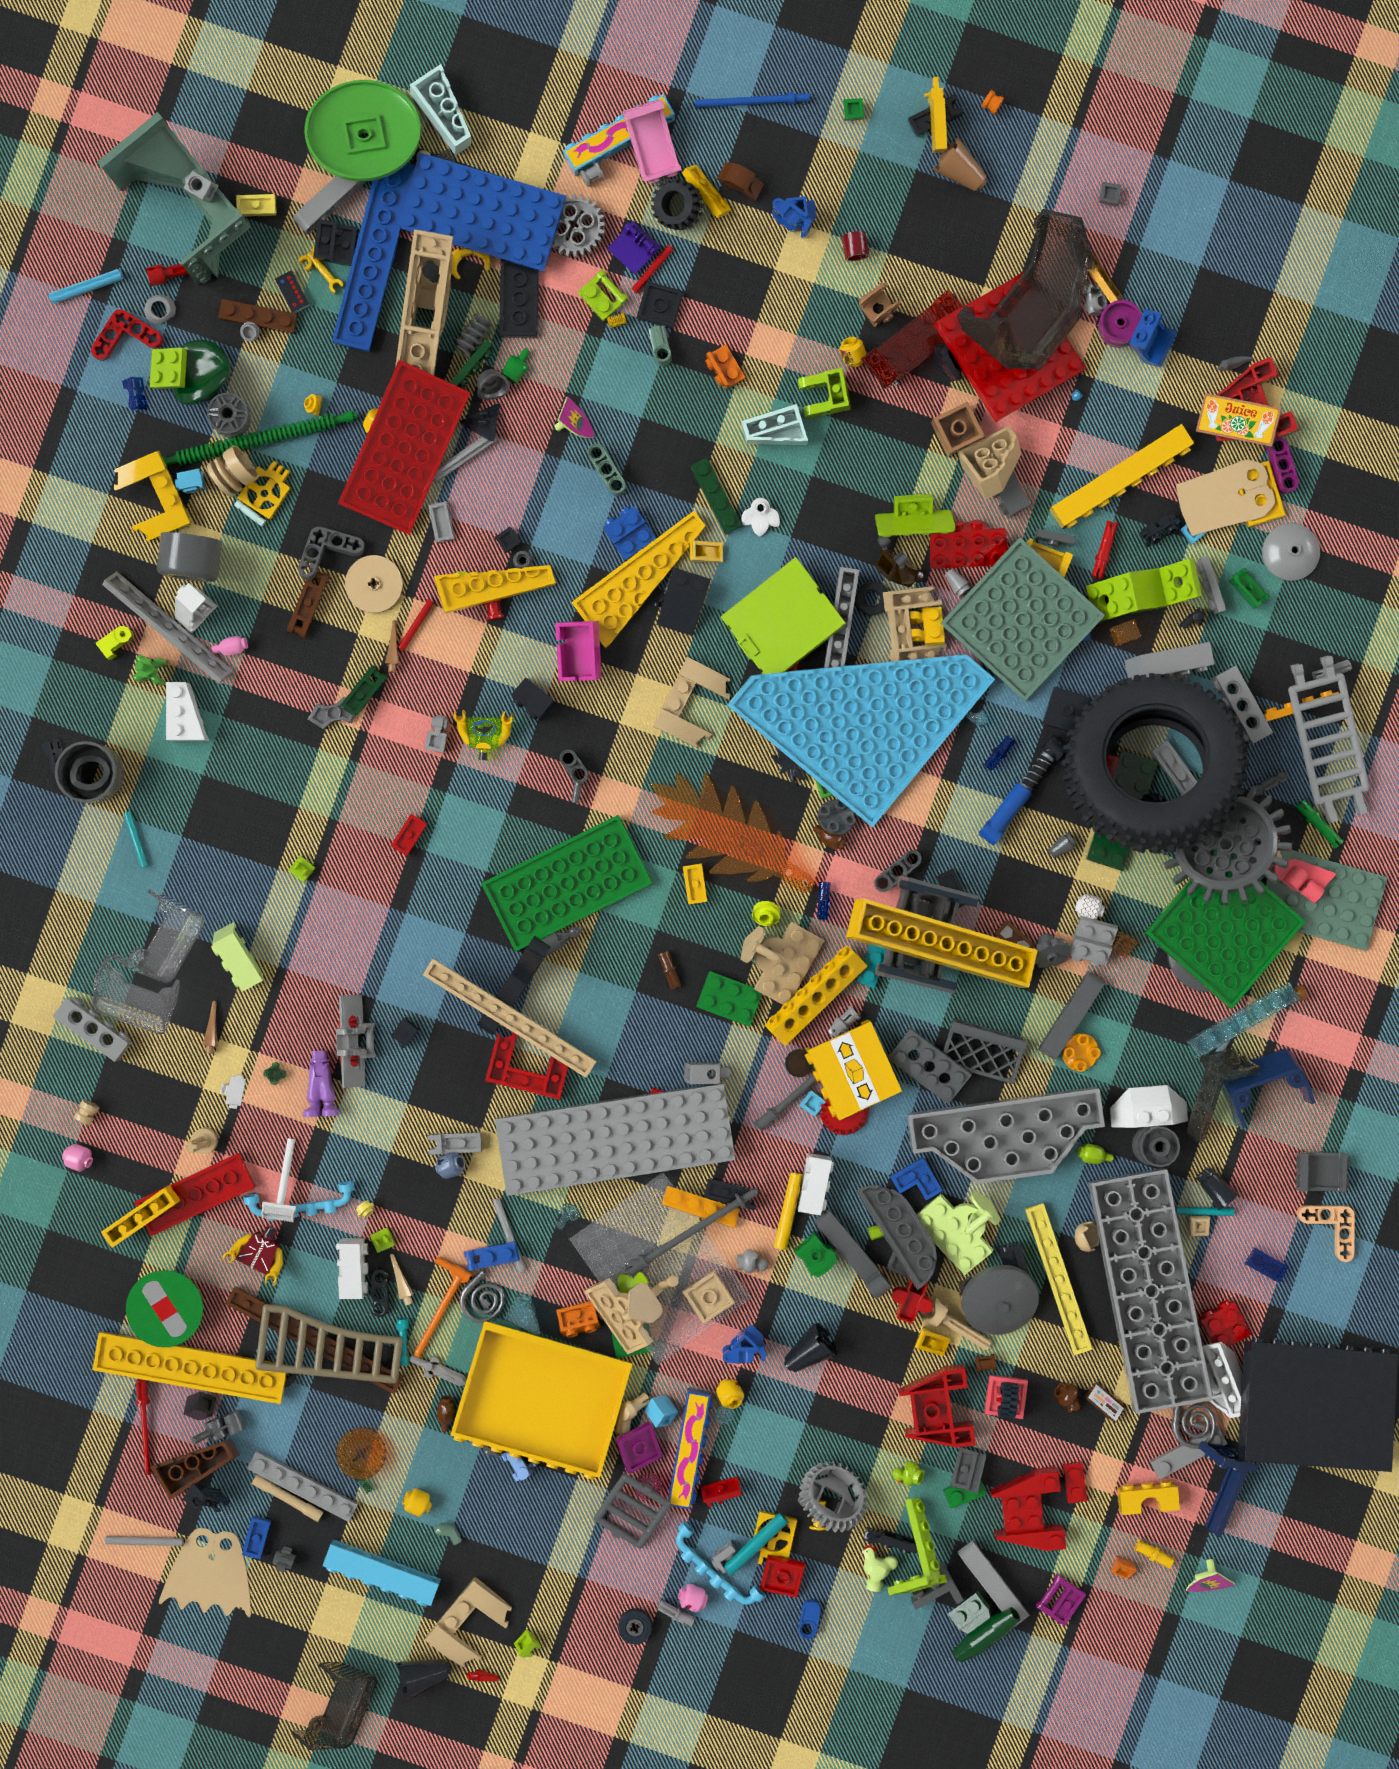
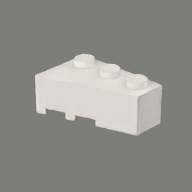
M188 583L181 586L177 591L178 595L175 597V619L192 634L213 612L217 605L200 589Z
M166 682V740L209 741L191 684Z
M807 1153L797 1208L798 1212L821 1216V1212L825 1211L827 1200L824 1198L825 1193L829 1192L830 1181L828 1179L834 1165L830 1156Z
M342 1238L336 1244V1250H339V1259H337V1266H339V1299H363L365 1294H368V1282H365V1274H368V1263H365V1255H368V1244H365V1238Z

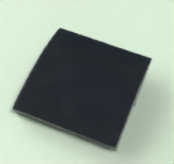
M318 220L313 258L351 266L356 249L358 227L340 225L335 221Z

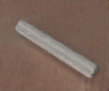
M496 435L493 442L481 437L439 466L434 480L438 482L498 440Z

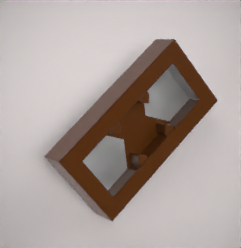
M1007 919L994 932L999 939L1032 949L1036 946Z

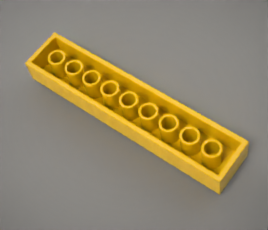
M855 899L846 938L1018 988H1029L1038 951L868 899Z

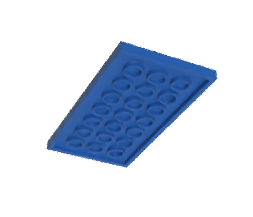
M419 152L399 223L401 224V230L414 233V229L454 236L453 245L545 272L566 196Z

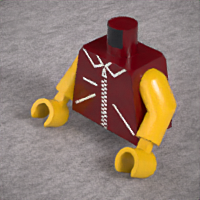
M267 1226L263 1234L255 1232L254 1234L243 1236L235 1242L229 1252L223 1255L222 1261L225 1257H230L231 1261L228 1265H231L235 1258V1260L265 1274V1284H267L268 1279H274L272 1286H275L277 1283L276 1276L279 1275L283 1265V1254L279 1248L280 1243L273 1240L277 1230Z

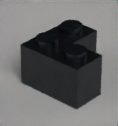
M526 677L511 694L514 697L512 701L520 708L525 706L527 708L526 713L534 720L539 718L542 721L556 704L550 696Z

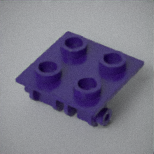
M632 221L624 226L625 230L607 249L636 275L661 246Z

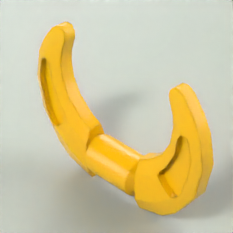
M457 248L452 252L451 274L456 279H460L457 272L458 263L462 260V257L472 255L473 253L474 256L480 257L484 261L485 271H489L491 265L490 256L465 248L461 250Z

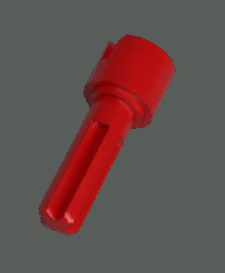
M161 264L146 267L151 287L165 284L169 278L189 274L181 264L164 267Z

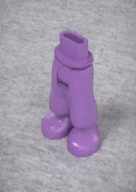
M327 1050L312 1051L307 1100L310 1103V1107L303 1111V1117L338 1116L339 1110L333 1105L335 1091L329 1063L330 1059H327ZM321 1100L323 1101V1104H324L323 1110H321V1105H320V1104H321Z

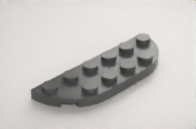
M870 1185L858 1189L856 1193L917 1290L921 1289L933 1275L937 1260L935 1245L909 1202L897 1191L880 1187V1185Z

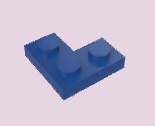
M923 1157L890 1176L899 1193L917 1184L925 1200H928L943 1191Z

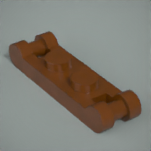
M317 570L316 576L312 580H306L287 627V632L292 634L295 632L302 638L307 637L317 607L329 582L330 574L325 572L322 574ZM315 579L320 581L318 586L313 584ZM298 620L304 622L302 627L297 625Z

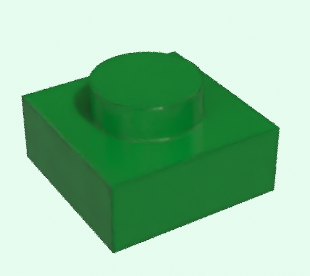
M863 98L844 99V121L864 120Z

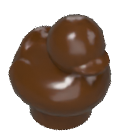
M1073 1383L1058 1384L1054 1394L1058 1398L1059 1404L1068 1407L1067 1411L1069 1413L1080 1410L1081 1403L1076 1399L1079 1392L1078 1387Z

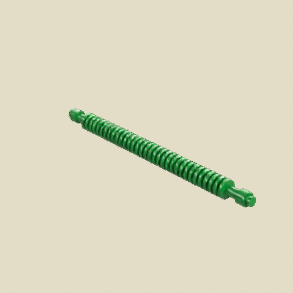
M352 410L338 416L330 413V418L328 414L325 415V418L321 415L320 419L318 416L315 417L316 421L314 418H311V422L309 419H306V423L304 420H301V424L299 421L296 422V425L295 422L291 423V425L286 424L287 428L285 425H282V429L280 426H277V430L275 427H272V430L268 428L267 431L266 429L262 430V432L261 430L258 431V435L256 432H253V436L252 433H248V436L244 434L243 437L239 435L238 438L237 436L234 437V441L231 437L229 441L224 439V442L223 440H219V443L218 441L211 442L210 446L207 443L205 447L204 445H200V448L199 446H195V448L190 447V449H182L181 453L178 450L176 455L170 457L162 456L167 467L174 463H179L180 466H183V462L187 465L188 462L191 464L193 461L207 460V456L209 459L212 456L213 458L217 457V455L222 456L223 452L233 445L244 451L246 448L247 450L250 449V445L252 448H255V444L256 447H260V444L265 446V443L269 445L270 442L273 444L274 439L276 443L279 442V438L280 441H284V438L289 440V437L293 439V434L297 438L298 433L301 437L303 432L305 436L308 435V432L309 434H313V431L317 433V429L319 432H322V427L324 431L327 430V426L329 430L332 429V426L337 428L336 424L355 422L358 416L357 412H352Z

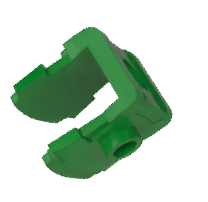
M814 1231L803 1242L793 1248L797 1256L805 1261V1266L811 1276L820 1277L824 1275L837 1262L836 1250L829 1244L825 1245L820 1241Z

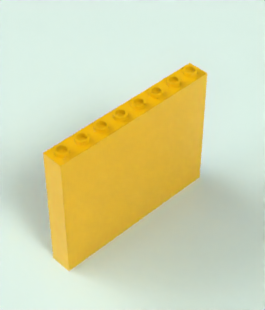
M484 1320L451 1430V1436H454L453 1440L463 1443L465 1440L472 1441V1445L476 1447L490 1446L491 1451L502 1453V1450L510 1452L509 1456L520 1459L521 1456L528 1457V1461L539 1464V1461L547 1463V1467L558 1469L559 1466L566 1468L565 1472L576 1474V1472L584 1473L583 1477L595 1480V1477L600 1478L632 1363Z

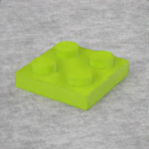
M152 349L149 388H185L187 349Z

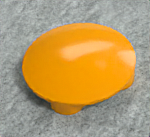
M1085 1033L1071 1036L1062 1050L1065 1064L1079 1072H1083L1093 1066L1101 1054L1096 1040Z

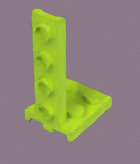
M921 1498L907 1499L906 1507L923 1575L910 1577L909 1580L893 1582L894 1586L887 1588L889 1596L907 1594L947 1582L945 1574L940 1575V1566L935 1556V1546L931 1540L930 1526L926 1521L925 1507Z

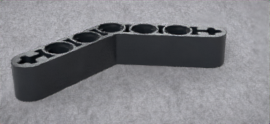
M534 936L511 975L496 995V998L513 1007L533 978L551 946ZM485 1014L477 1023V1026L492 1036L501 1025Z

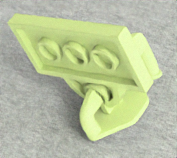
M973 1191L971 1194V1200L974 1205L964 1203L953 1207L940 1194L916 1214L932 1241L964 1275L994 1250L981 1237L985 1231L986 1222L989 1220L994 1225L1000 1222V1217L991 1200L976 1191Z

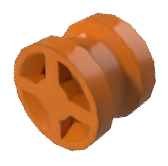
M991 90L981 107L984 109L988 108L995 115L1004 97L995 95V92Z

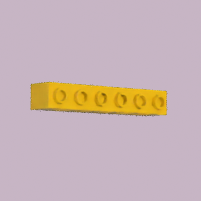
M846 945L816 975L811 977L809 982L799 989L792 999L786 1002L775 1015L771 1016L765 1026L786 1046L867 965Z

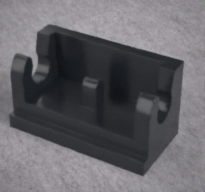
M1019 1242L998 1246L1002 1265L1015 1266L1028 1273Z
M195 1483L192 1484L183 1497V1500L188 1502L191 1507L198 1508L197 1504L211 1507L215 1512L219 1513L221 1509L218 1508V1503L221 1502L227 1506L230 1502L220 1489Z

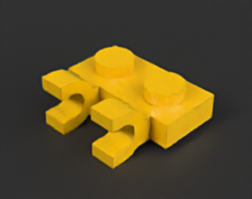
M942 607L922 608V613L910 611V625L923 623L924 630L911 629L912 642L925 641V646L944 645V628L940 624L943 621Z

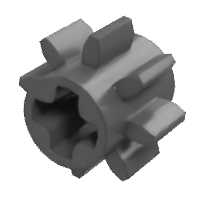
M285 1546L282 1551L277 1549L272 1563L277 1566V1571L285 1572L286 1568H292L296 1555L292 1554L293 1549Z

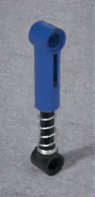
M1054 735L1047 740L1041 749L1040 759H1037V763L1032 765L1033 768L1031 771H1028L1026 777H1023L1022 783L1017 782L992 817L979 831V836L993 846L998 842L1005 829L1032 795V787L1035 783L1038 784V779L1042 777L1041 775L1044 771H1047V767L1052 765L1053 761L1057 762L1064 754L1063 747L1066 744Z

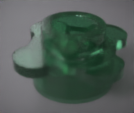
M278 1062L272 1063L270 1068L263 1071V1075L267 1077L272 1085H277L281 1078L286 1077V1071L279 1067L280 1064Z

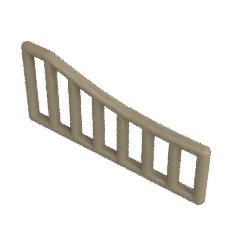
M265 1304L262 1309L255 1367L257 1370L395 1384L398 1382L403 1340L401 1337L343 1329L323 1323L287 1306ZM270 1312L281 1313L275 1364L264 1363ZM289 1316L300 1320L295 1366L283 1365ZM307 1324L318 1328L314 1368L302 1367ZM326 1332L337 1335L333 1370L322 1369ZM345 1337L356 1339L352 1371L341 1370ZM364 1341L375 1342L372 1373L360 1372ZM383 1343L394 1344L391 1375L379 1374Z

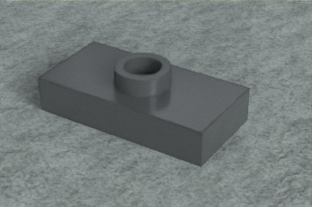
M1037 529L1034 536L1035 540L1048 542V545L1059 547V544L1072 547L1076 536Z

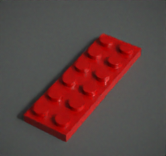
M240 1152L171 1184L170 1186L181 1201L146 1224L145 1227L151 1237L255 1188L256 1186ZM162 1189L135 1201L134 1203L136 1207L144 1203L146 1200L154 1196Z

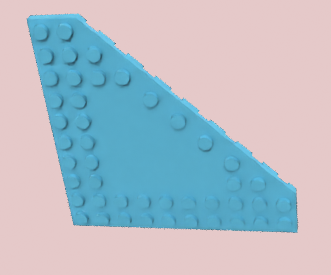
M967 654L757 674L749 677L727 706L867 824L873 827L995 679Z

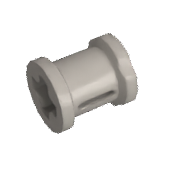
M597 162L585 171H579L587 187L595 180L604 178Z

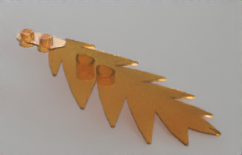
M679 773L676 774V788L651 783V787L665 804L653 810L652 813L666 819L687 821L664 835L663 839L687 840L707 837L686 855L687 859L729 853L709 870L710 874H737L757 871L747 878V882L761 881L776 875L800 892H808L812 889L814 885L812 876L785 859V843L780 831L777 832L774 846L773 837L765 815L757 801L753 803L746 826L742 807L734 786L730 787L722 813L718 796L707 773L703 775L700 801L689 783ZM788 869L792 870L790 876L786 875V870ZM804 879L808 881V884L806 886H802L801 884L802 880Z

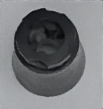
M1210 1166L1202 1170L1195 1177L1217 1210L1224 1208L1238 1195V1192L1230 1187Z

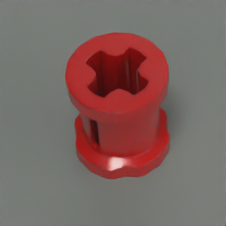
M501 599L485 603L488 611L487 620L504 618L499 603Z

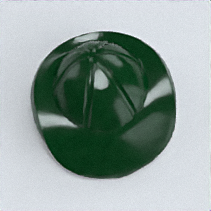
M207 340L189 341L180 347L187 349L185 388H173L176 399L184 405L211 401L219 394L221 387L226 383L231 373L229 359L218 345Z

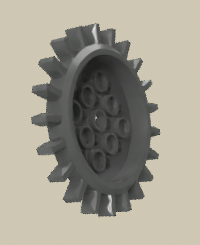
M1252 786L1248 790L1246 797L1240 796L1235 801L1238 804L1237 809L1229 810L1227 813L1229 820L1226 823L1220 821L1216 833L1213 834L1209 831V834L1204 836L1205 840L1202 842L1197 840L1196 843H1191V847L1185 849L1184 845L1181 849L1176 847V858L1164 862L1166 870L1176 866H1180L1182 870L1173 878L1175 885L1189 878L1192 884L1187 889L1188 896L1191 897L1198 887L1206 889L1204 903L1209 904L1213 892L1222 893V903L1224 906H1228L1230 901L1229 893L1239 892L1240 900L1243 904L1247 903L1248 896L1245 889L1252 886L1259 895L1263 896L1265 894L1264 887L1259 882L1264 877L1277 884L1279 877L1271 872L1270 869L1273 865L1281 868L1288 867L1287 860L1276 856L1279 850L1292 851V843L1278 842L1277 836L1289 834L1291 829L1290 825L1275 827L1274 821L1281 819L1284 816V811L1279 809L1270 815L1265 809L1272 803L1271 796L1265 797L1260 804L1253 801L1256 796V787ZM1245 819L1246 823L1240 824L1239 821ZM1221 833L1222 837L1216 838L1215 835ZM1236 837L1242 838L1240 842H1236L1234 839ZM1223 841H1229L1232 844L1229 849H1222L1220 845ZM1260 841L1261 844L1259 846L1254 845V842ZM1197 847L1199 850L1193 852L1192 848ZM1217 851L1218 854L1216 856H1212L1211 852ZM1236 855L1237 859L1232 860L1230 859V856ZM1251 859L1257 860V862L1254 864L1250 863L1249 861ZM1208 869H1212L1213 873L1208 874L1206 873V871ZM1227 873L1233 874L1231 878H1227L1225 875Z

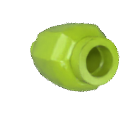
M1086 1144L1079 1146L1077 1156L1086 1163L1101 1164L1103 1161L1112 1162L1113 1160L1112 1154L1106 1153L1102 1147Z

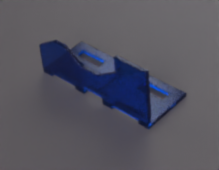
M129 377L122 380L123 389H127L129 392L128 405L131 411L136 409L147 410L146 397L141 394L145 391L143 378Z

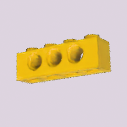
M169 1185L101 1233L113 1248L181 1200Z

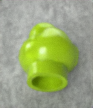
M912 1461L904 1464V1470L902 1468H895L893 1470L892 1476L897 1483L900 1484L903 1480L906 1486L920 1485L925 1475L924 1470H921L919 1465Z

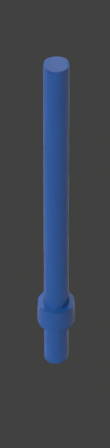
M789 92L787 95L695 100V108L787 103V105L795 104V102L810 101V93L795 94L794 92Z

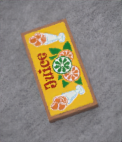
M1205 393L1196 432L1273 447L1282 408Z

